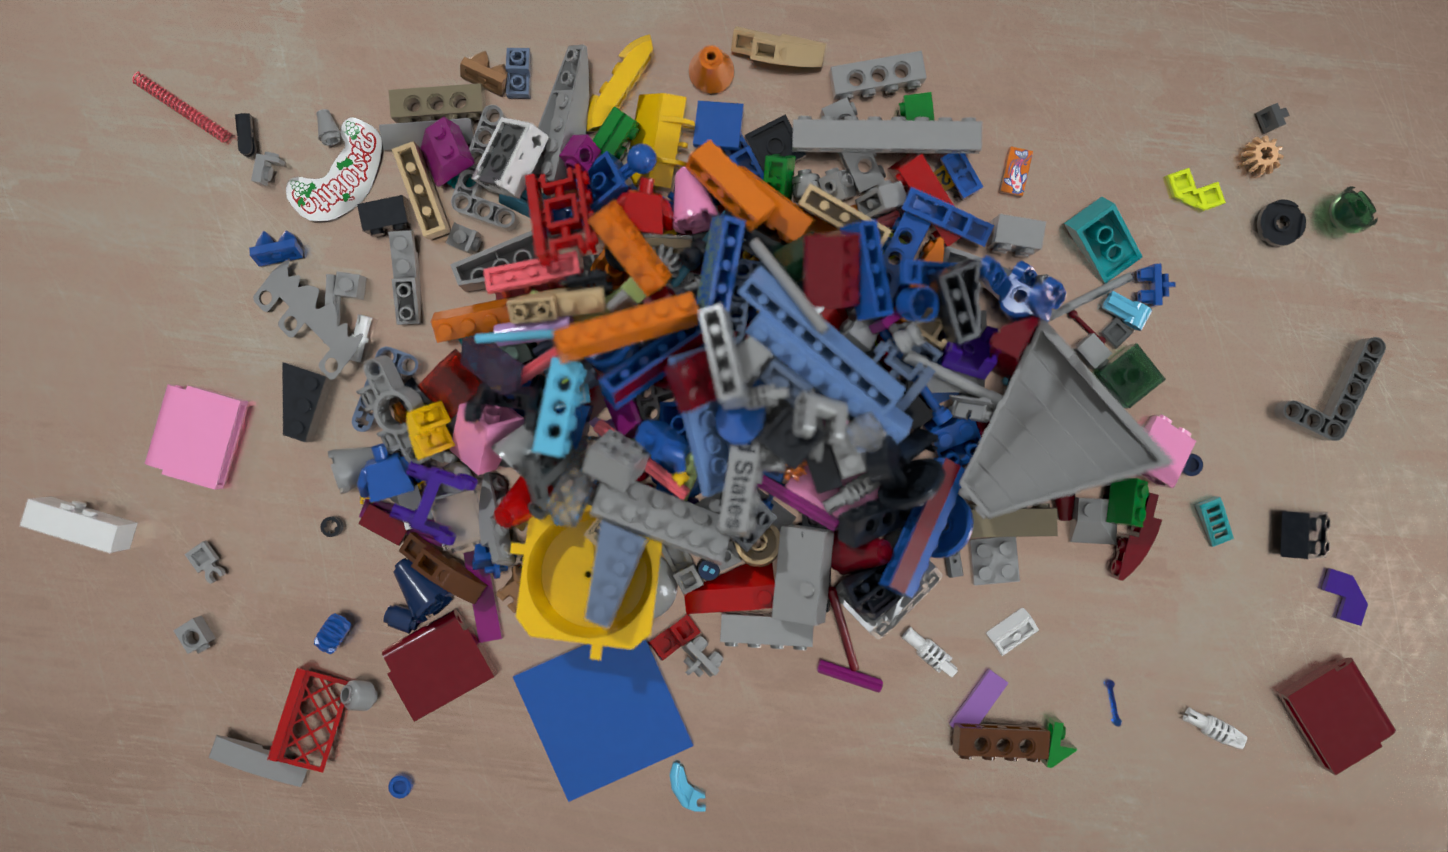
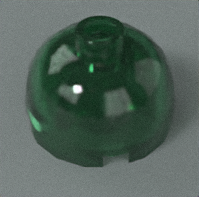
M1353 186L1347 187L1338 193L1329 206L1330 223L1332 226L1348 234L1366 231L1378 221V218L1374 220L1373 214L1377 211L1371 199L1363 191L1358 193L1353 191L1356 188Z

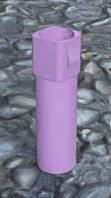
M572 315L559 316L556 320L511 324L510 322L496 324L494 333L551 330L575 323ZM553 339L496 342V344L501 347L547 340L553 341Z

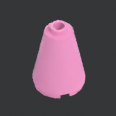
M684 166L675 174L673 227L676 232L685 234V230H692V234H698L710 230L712 216H719L706 187Z

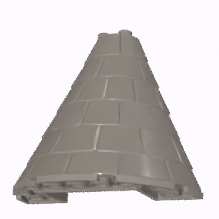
M1043 319L1040 321L1030 345H1027L1003 399L999 401L988 428L985 429L974 456L971 458L959 482L962 487L960 492L968 501L972 499L977 504L975 510L983 519L986 517L993 518L1017 511L1019 508L1108 484L1111 481L1168 467L1174 461L1082 363L1076 353L1051 325Z

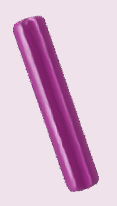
M820 660L818 663V673L875 692L882 690L883 681L851 671Z

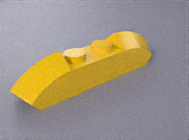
M650 34L632 41L620 52L618 56L623 60L622 63L618 62L612 71V78L609 82L605 81L599 90L600 96L592 94L588 106L586 132H598L612 108L615 106L619 109L653 58L654 51Z

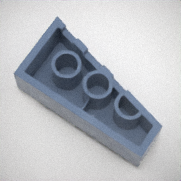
M601 520L585 619L605 628L611 627L649 539Z

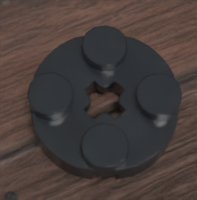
M1282 199L1265 205L1257 219L1258 236L1261 240H1265L1273 246L1289 245L1303 235L1306 228L1305 214L1301 213V210L1298 208L1299 206L1290 200ZM1280 217L1283 218V222H1286V226H1283L1281 229L1277 225V220Z

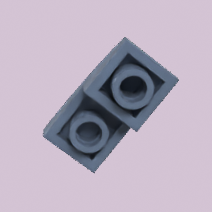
M507 48L506 96L507 98H530V48Z

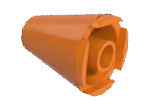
M710 45L694 55L689 65V76L692 84L699 91L706 94L720 93L729 87L732 82L734 65L727 53L716 46Z

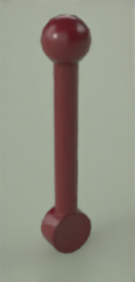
M1072 310L1069 312V317L1071 319H1075L1090 334L1094 333L1103 342V344L1106 343V339L1104 337H1099L1078 316L1076 310Z

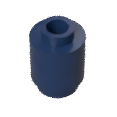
M390 605L383 619V622L387 623L388 627L408 634L412 630L415 631L419 625L413 619L410 610L399 605Z

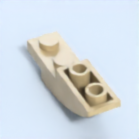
M736 26L733 31L731 51L749 55L750 59L761 62L798 67H822L827 44L783 33L781 36Z
M577 286L555 289L506 301L511 324L556 320L559 316L598 313L607 310L603 286L590 288Z

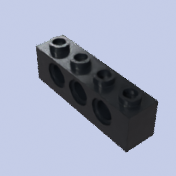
M879 498L867 501L856 508H850L848 511L838 515V540L853 548H857L904 527L912 508L906 510L890 509L885 507Z

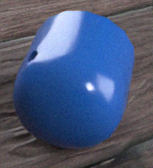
M908 287L903 289L898 295L896 309L905 320L930 321L937 315L939 301L937 294L929 287ZM928 308L933 309L932 314L928 318L921 319Z

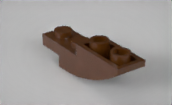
M416 532L409 533L399 549L401 554L413 562L411 567L420 574L469 603L476 604L488 586L454 558L448 559Z

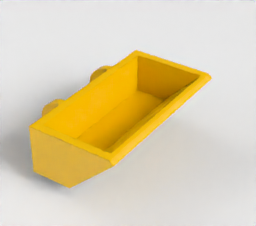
M667 93L639 94L635 121L640 123L637 127L640 131L633 141L631 140L630 149L637 144H647L654 149L657 162L652 171L646 174L634 173L630 177L635 187H639L640 177L655 179L653 189L672 192L675 171H679L680 168L686 165V162L677 160L679 148H688V143L681 142L682 131L695 130V122L685 119L687 97Z

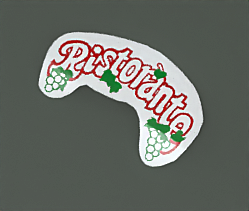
M353 117L348 118L341 126V136L345 142V148L332 164L329 173L320 179L294 177L288 181L286 186L287 199L301 216L310 221L336 219L355 208L357 204L364 200L371 189L377 173L382 150L380 134L373 126Z

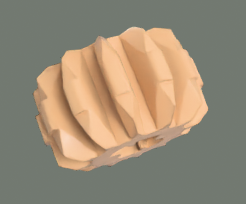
M1263 136L1261 139L1255 137L1252 139V143L1249 142L1245 145L1247 151L1243 152L1241 156L1247 158V160L1242 165L1249 164L1248 172L1252 173L1256 170L1257 176L1263 175L1264 172L1267 175L1271 174L1273 169H1277L1281 165L1279 160L1283 159L1284 155L1279 154L1278 151L1282 150L1283 146L1276 147L1277 139L1269 141L1268 136Z

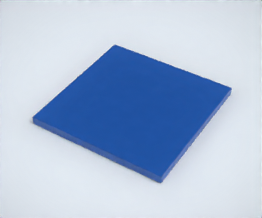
M647 638L632 650L603 646L601 660L590 659L592 644H583L513 676L568 802L694 746Z

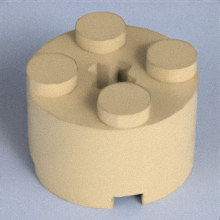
M771 524L760 537L761 541H765V543L761 544V548L753 545L746 552L740 545L735 543L737 553L746 564L754 567H763L771 564L778 557L780 532L774 524Z

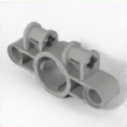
M382 355L366 361L363 370L370 385L356 392L363 399L366 406L365 411L373 410L377 424L383 429V431L376 434L378 437H381L388 454L401 449L408 463L413 461L421 464L429 460L432 456L417 460L410 441L407 422L404 424L397 422L392 417L391 410L389 409V401L393 397L398 396L404 400L409 411L424 407L422 398L415 390L404 386L390 357Z

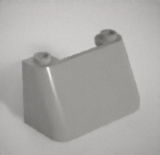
M897 529L895 532L889 533L884 539L891 544L893 550L901 532ZM929 560L928 569L923 573L919 582V589L913 598L902 597L898 603L874 621L854 610L843 588L842 581L836 586V591L840 603L876 639H881L940 582L943 575Z

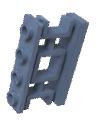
M890 337L886 343L881 341L873 351L876 356L872 361L877 363L885 351H887L889 355L884 361L893 369L888 372L881 365L879 367L904 388L906 385L898 379L900 374L909 381L916 374L919 376L895 404L897 408L904 412L936 371L929 365L925 369L920 361L914 369L910 368L895 356L899 347L892 343L894 339Z

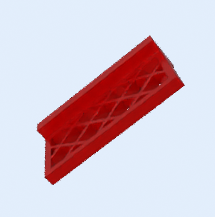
M298 667L267 760L278 761L323 773L344 709L342 702H340L339 707L336 704V701L341 698L334 699L328 687L335 683L346 685L349 681ZM310 676L319 678L324 687L311 693L307 686ZM324 680L331 681L332 683L326 685ZM325 689L331 702L319 708L313 696ZM305 690H306L309 695H308L307 697L303 698L304 693H305ZM311 698L317 710L304 716L300 709L301 702ZM333 704L337 710V715L334 719L327 722L321 710ZM298 712H299L301 718L296 721V718H297V715H298ZM318 712L324 724L312 730L306 718ZM303 720L309 733L297 739L293 732V727ZM334 722L333 728L331 730L328 724ZM326 726L330 733L329 740L319 744L314 732ZM311 735L317 747L304 753L299 741ZM290 736L294 739L291 743H289ZM296 743L302 755L294 760L285 758L284 755L287 747ZM327 744V747H326V750H325V753H324V751L322 750L321 747ZM319 749L323 756L320 766L310 764L307 758L308 754ZM301 758H304V760L306 761V763H305V762L298 761V760L301 759Z

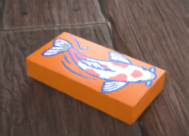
M1012 146L1009 148L999 192L1018 197L1023 196L1033 151Z

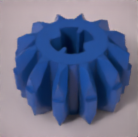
M336 613L330 615L317 633L314 645L322 652L334 653L348 634L351 622Z

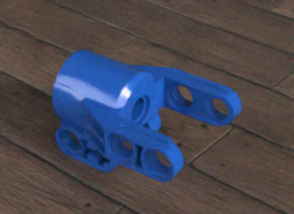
M985 256L981 260L979 278L984 286L999 300L1001 309L1010 323L1035 316L1040 318V321L1045 319L1048 322L1052 315V308L1058 309L1066 298L1067 293L1063 284L1051 276L1042 285L1036 284L1033 286L1038 275L1033 266L1024 261L1018 262L1010 276H1007L997 260L990 256Z

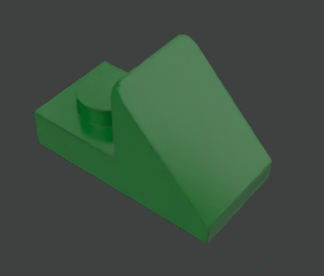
M1049 717L1047 729L1050 731L1049 759H1042V763L1047 768H1053L1078 749L1073 744L1061 742L1065 738L1066 727L1058 718Z

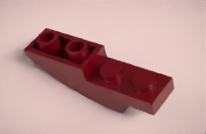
M1149 493L1146 498V518L1143 521V527L1131 526L1133 534L1123 533L1122 538H1119L1117 543V551L1119 552L1117 559L1113 561L1111 566L1112 578L1121 581L1125 580L1141 564L1151 549L1162 519L1154 518L1159 495Z

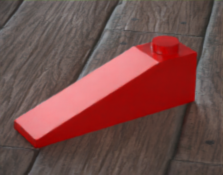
M744 563L739 567L724 572L714 580L705 581L704 585L684 595L686 614L773 608L775 580L772 563L763 567H754Z

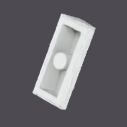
M1020 608L986 634L1001 656H1003L1038 632L1039 629L1031 615L1024 608Z

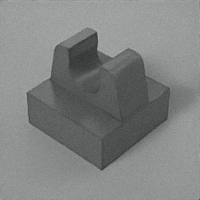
M1278 103L1256 112L1264 134L1286 125L1284 118L1290 116L1287 108L1280 109Z

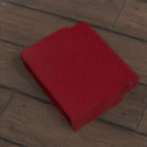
M456 609L382 650L383 658L390 669L387 675L414 722L498 674L482 643H479L478 636L472 625L467 627Z
M1353 658L1341 659L1331 666L1324 664L1278 692L1325 770L1335 776L1382 748L1381 742L1396 732V728Z

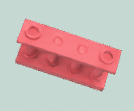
M576 251L559 254L560 261L555 262L551 260L552 265L542 267L538 259L483 269L488 294L495 293L496 300L529 294L533 289L543 291L563 287L560 281H565V276L573 274L581 276L584 269H580L578 254Z

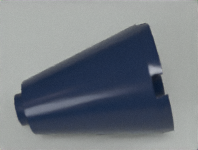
M404 558L396 563V569L393 573L416 623H422L428 620L426 618L427 615L433 614L435 616L452 601L451 596L454 595L411 567L413 562Z

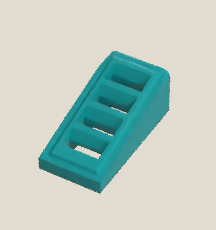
M1214 496L1195 504L1211 547L1234 539L1221 497ZM1215 507V511L1207 513L1208 509ZM1218 515L1219 519L1210 522L1209 518ZM1219 523L1222 524V527L1215 530L1212 529V526ZM1222 531L1225 532L1226 535L1215 539V534Z

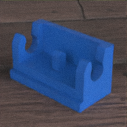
M949 153L940 158L962 200L983 188L980 179L965 154Z

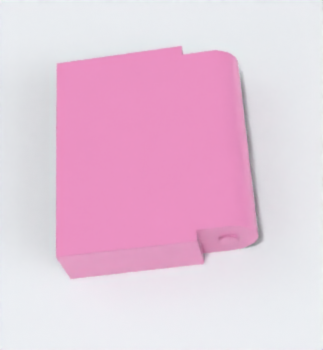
M167 384L145 464L162 469V474L214 490L223 489L248 401L197 386H187V388L179 385Z

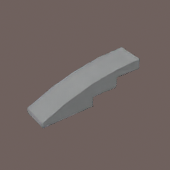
M216 735L209 754L210 759L228 766L298 787L302 786L308 770L278 761L267 760L270 750L263 749L262 745Z

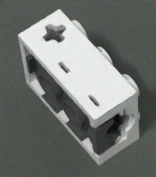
M501 117L471 179L490 192L519 199L526 186L525 175L532 174L549 136L532 123Z

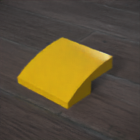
M442 400L407 412L408 433L418 461L455 446L446 427V424L451 422V419Z

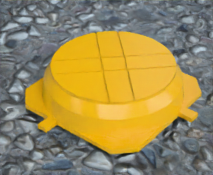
M551 501V512L544 519L540 520L534 516L528 519L525 544L511 543L510 553L524 555L516 619L530 637L592 644L590 659L601 660L603 646L632 650L650 636L652 632L663 543L645 537L649 540L611 627H602L585 619L597 546L584 536L585 532L597 519L589 515L592 505L566 503L558 521L554 524L552 518L561 502Z

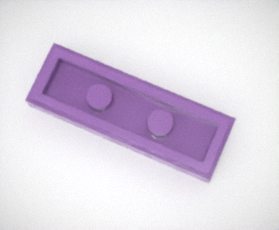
M988 668L949 725L954 728V723L980 724L1006 688L1008 682Z

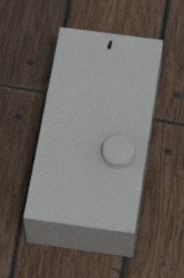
M794 524L781 526L772 619L812 626L825 623L834 531Z

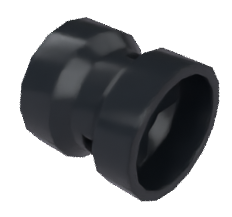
M695 239L691 242L690 247H685L679 252L681 262L689 270L697 269L701 262L704 261L707 243L703 239Z

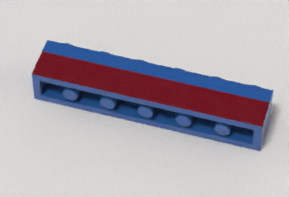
M700 316L697 326L659 337L599 378L602 395L616 410L665 377L664 367L670 365L669 357L707 347Z
M934 458V460L942 464L945 470V480L940 490L931 499L912 508L894 548L893 555L879 582V585L903 597L913 598L914 594L917 593L920 586L919 582L923 573L928 569L929 559L932 552L938 546L939 536L947 525L949 513L955 506L956 497L960 488H962L959 482L966 469L947 458Z

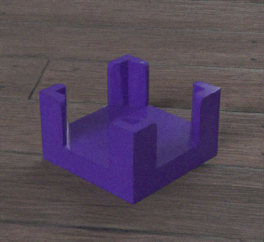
M987 326L980 337H975L960 344L947 342L942 351L941 366L985 380L997 364L996 355H993L990 359L991 345L989 343L993 334L998 332V328Z

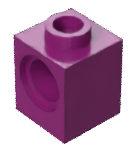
M573 135L559 157L565 162L566 168L572 167V169H575V164L580 163L583 171L587 170L588 172L601 150L589 135Z

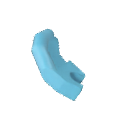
M674 762L669 776L671 789L678 801L686 809L695 812L706 811V805H699L697 803L698 799H705V792L691 786L687 782L684 767L679 762Z

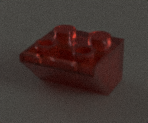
M455 348L419 383L418 387L434 403L442 400L451 419L458 413L459 404L467 403V401L474 397L478 385L485 380V377Z

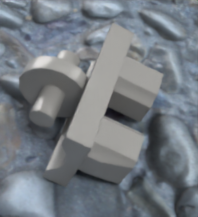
M702 636L697 637L692 642H688L681 648L688 655L683 660L688 666L685 671L688 676L692 672L698 677L704 672L709 677L715 676L720 671L718 667L724 660L716 651H713L708 658L702 653L709 645Z

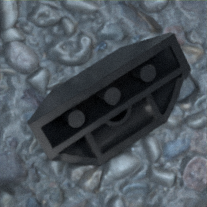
M888 563L854 572L842 581L843 588L854 610L871 621L879 618L903 597L879 585Z

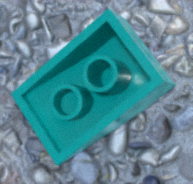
M1100 197L1064 223L1075 244L1105 284L1143 258L1116 204L1104 197Z

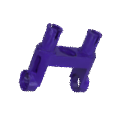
M410 461L405 475L426 481L425 484L427 486L418 509L414 511L394 503L389 517L409 523L412 529L432 535L436 541L442 544L453 545L457 534L448 530L449 527L428 520L429 512L441 483L462 491L464 489L474 491L478 480L467 474L459 473L457 475L436 466L428 468Z

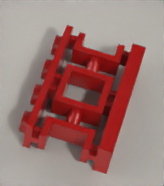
M580 163L575 164V169H572V167L567 168L568 178L549 183L545 174H541L540 178H536L534 173L525 175L535 254L542 267L552 265L551 260L555 262L560 261L558 250L579 246L582 255L587 254V251H591L592 254L597 253L596 245L600 244L599 236L588 222L595 214L590 209V204H593L592 194L590 190H587L590 178L587 170L583 171ZM576 179L578 183L580 201L576 193L565 195V191L577 188ZM541 188L546 196L556 194V197L543 200ZM573 206L574 218L554 222L552 210ZM582 219L584 222L586 241L582 233L571 235L572 230L583 228ZM547 229L551 235L561 233L562 238L549 240L548 242Z

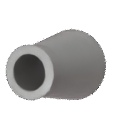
M328 109L319 110L316 113L318 139L325 146L339 143L341 132L333 120Z

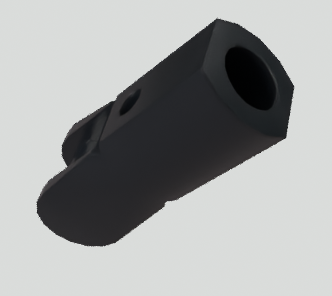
M249 113L235 114L238 150L245 157H252L256 151L253 138L252 115Z

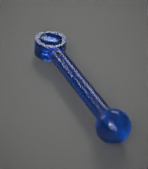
M1107 679L1105 686L1110 694L1115 718L1113 724L1119 727L1122 725V720L1118 715L1113 691L1115 683L1113 680Z

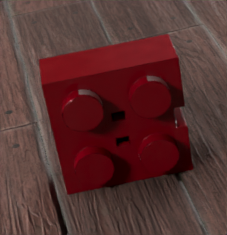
M707 349L697 351L685 357V360H679L664 367L680 413L692 412L719 398Z

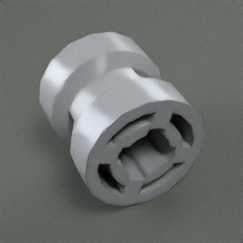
M915 322L908 325L907 330H899L893 333L895 342L903 354L911 351L914 344L920 346L925 343L924 336Z

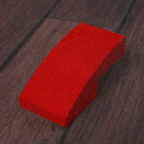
M686 614L648 643L660 660L663 661L701 632L689 615Z

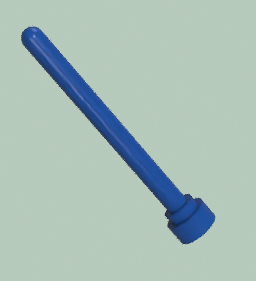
M887 329L880 331V336L885 343L890 337L894 339ZM899 349L895 356L902 361L903 353ZM917 374L912 378L913 383L919 377ZM927 385L921 390V395L933 410L932 419L937 426L942 425L953 416L948 407L940 406Z

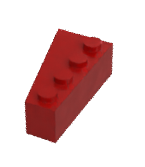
M909 153L887 168L896 182H902L903 188L906 191V197L910 188L913 187L954 206L922 153ZM932 223L930 224L929 229L932 232V239L943 238L945 247H949L961 238Z

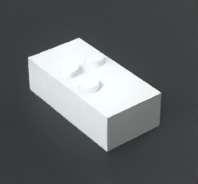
M54 497L28 499L20 526L104 552L113 553L130 549L138 523L87 508V504L80 501H72L71 503Z

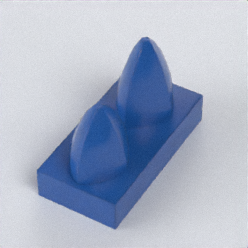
M263 231L258 237L255 246L249 247L250 256L258 266L284 262L288 259L303 258L302 248L297 243L295 236L289 231H285L280 236L278 242H274L271 236Z

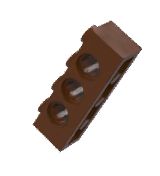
M954 723L952 750L959 758L971 760L973 756H981L984 760H996V757H1004V760L1018 761V758H1026L1030 762H1040V759H1049L1050 731L1043 726ZM982 737V744L975 747V741ZM1004 738V745L997 748L998 741ZM1027 739L1026 746L1020 749L1021 741Z

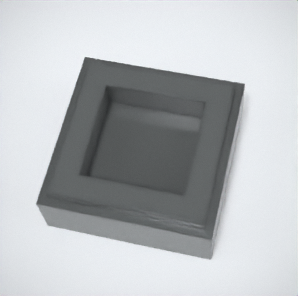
M1114 317L1099 334L1106 339L1113 349H1117L1132 334V331L1118 317Z

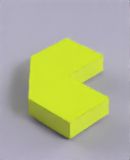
M1190 168L1165 176L1172 198L1201 212L1226 203L1219 182L1197 189Z

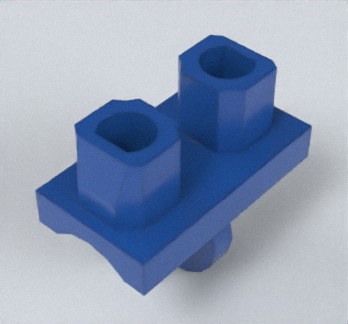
M1153 264L1137 270V281L1148 282V290L1138 291L1137 302L1149 304V307L1163 305V297H1169V288L1176 287V282H1169V274H1162V264Z
M481 544L475 545L472 561L473 570L484 569L485 574L493 573L494 579H500L501 572L508 571V566L493 564L488 547H484Z

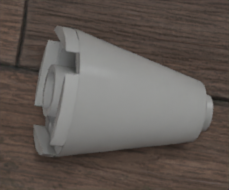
M523 424L491 447L496 454L524 479L527 472L522 457L526 453L533 452L536 431L525 430V424ZM535 452L539 460L542 453Z
M371 447L332 449L328 451V457L333 462L331 464L333 475L341 495L357 488L360 471L365 467L368 460L374 459Z

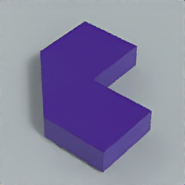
M1328 568L1321 590L1343 596L1336 618L1361 626L1368 603L1354 576Z

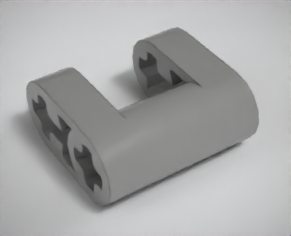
M802 391L798 395L795 405L794 434L810 438L815 430L816 417L825 419L824 432L826 436L824 441L827 444L840 446L846 436L847 404Z

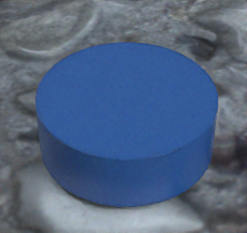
M406 774L395 775L388 785L390 794L399 799L406 797L413 788V782Z

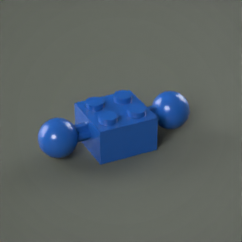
M647 144L634 145L627 154V163L625 165L608 151L604 152L594 161L588 170L590 184L587 185V190L591 191L593 204H590V209L595 214L612 200L616 201L622 193H628L629 189L637 190L630 177L634 173L646 174L653 170L657 162L654 149ZM573 206L559 209L570 211L569 219L574 218Z

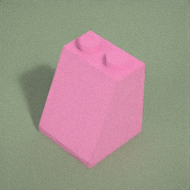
M466 403L459 404L452 438L455 446L450 448V451L477 475L496 470L502 458L491 447L522 426L525 419L512 408L486 405L480 421L468 423L464 421Z
M1160 414V416H1150L1143 428L1170 456L1174 463L1168 467L1143 472L1141 475L1157 486L1174 488L1196 441L1190 437L1192 434L1181 427L1177 429L1171 425L1172 420Z

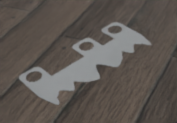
M288 259L271 272L255 293L253 300L264 312H268L280 297L289 308L279 320V328L288 337L292 338L306 323L330 348L320 361L319 368L329 379L333 380L355 354L362 340L363 333L356 337H348L347 323L337 327L338 315L333 303L316 309L319 288L309 285L298 287L300 276H288L287 268L290 263ZM265 290L269 291L272 295V300L268 305L261 304L259 300L261 292ZM289 316H293L297 320V326L292 331H288L284 326V321ZM329 358H334L338 362V368L333 373L325 369V362Z

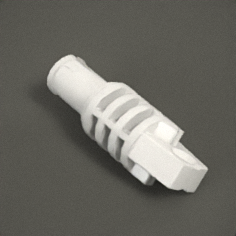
M909 627L904 632L902 639L917 650V655L937 672L940 673L943 670L950 677H953L958 672L957 667L950 662L952 657L931 639L925 640L912 627Z
M1190 707L1185 711L1188 716L1183 715V721L1200 728L1204 735L1224 745L1237 749L1244 748L1248 737L1233 726L1212 715L1206 717Z

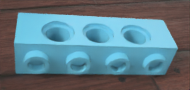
M552 357L533 452L562 458L566 457V453H570L572 440L569 439L571 430L575 429L577 417L574 416L575 409L579 407L582 394L579 393L580 385L585 382L587 373L586 369H584L585 365L582 363L571 361L560 364L559 358ZM565 379H569L571 381L570 388L567 391H562L561 383ZM564 402L566 410L563 414L558 415L556 407L559 403ZM558 425L561 428V434L559 437L553 438L551 430L554 426Z

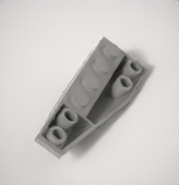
M585 45L568 46L538 125V129L549 136L532 174L534 173L536 178H540L541 174H545L548 183L568 178L565 162L559 155L573 135H586L589 106V67L587 46Z

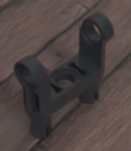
M493 368L489 369L485 380L478 385L473 400L467 401L465 405L464 421L468 423L480 421L486 405L525 410L524 412L526 413L525 430L537 431L546 377L540 375L539 381H537L538 375L532 378L530 387L499 383L502 377L501 372L495 369L492 375ZM504 394H511L515 399H509Z

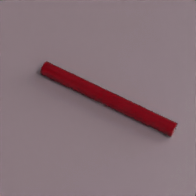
M836 587L828 588V596L850 670L857 671L859 670V665Z

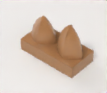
M486 51L479 52L470 59L464 57L460 63V77L475 84L481 83L485 89L502 96L506 90L507 71L505 64L496 65L491 69L488 68Z

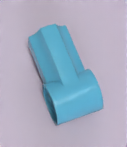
M1115 291L1110 292L1102 306V309L1122 319L1125 325L1137 331L1143 329L1153 311L1147 305L1137 301L1133 302Z

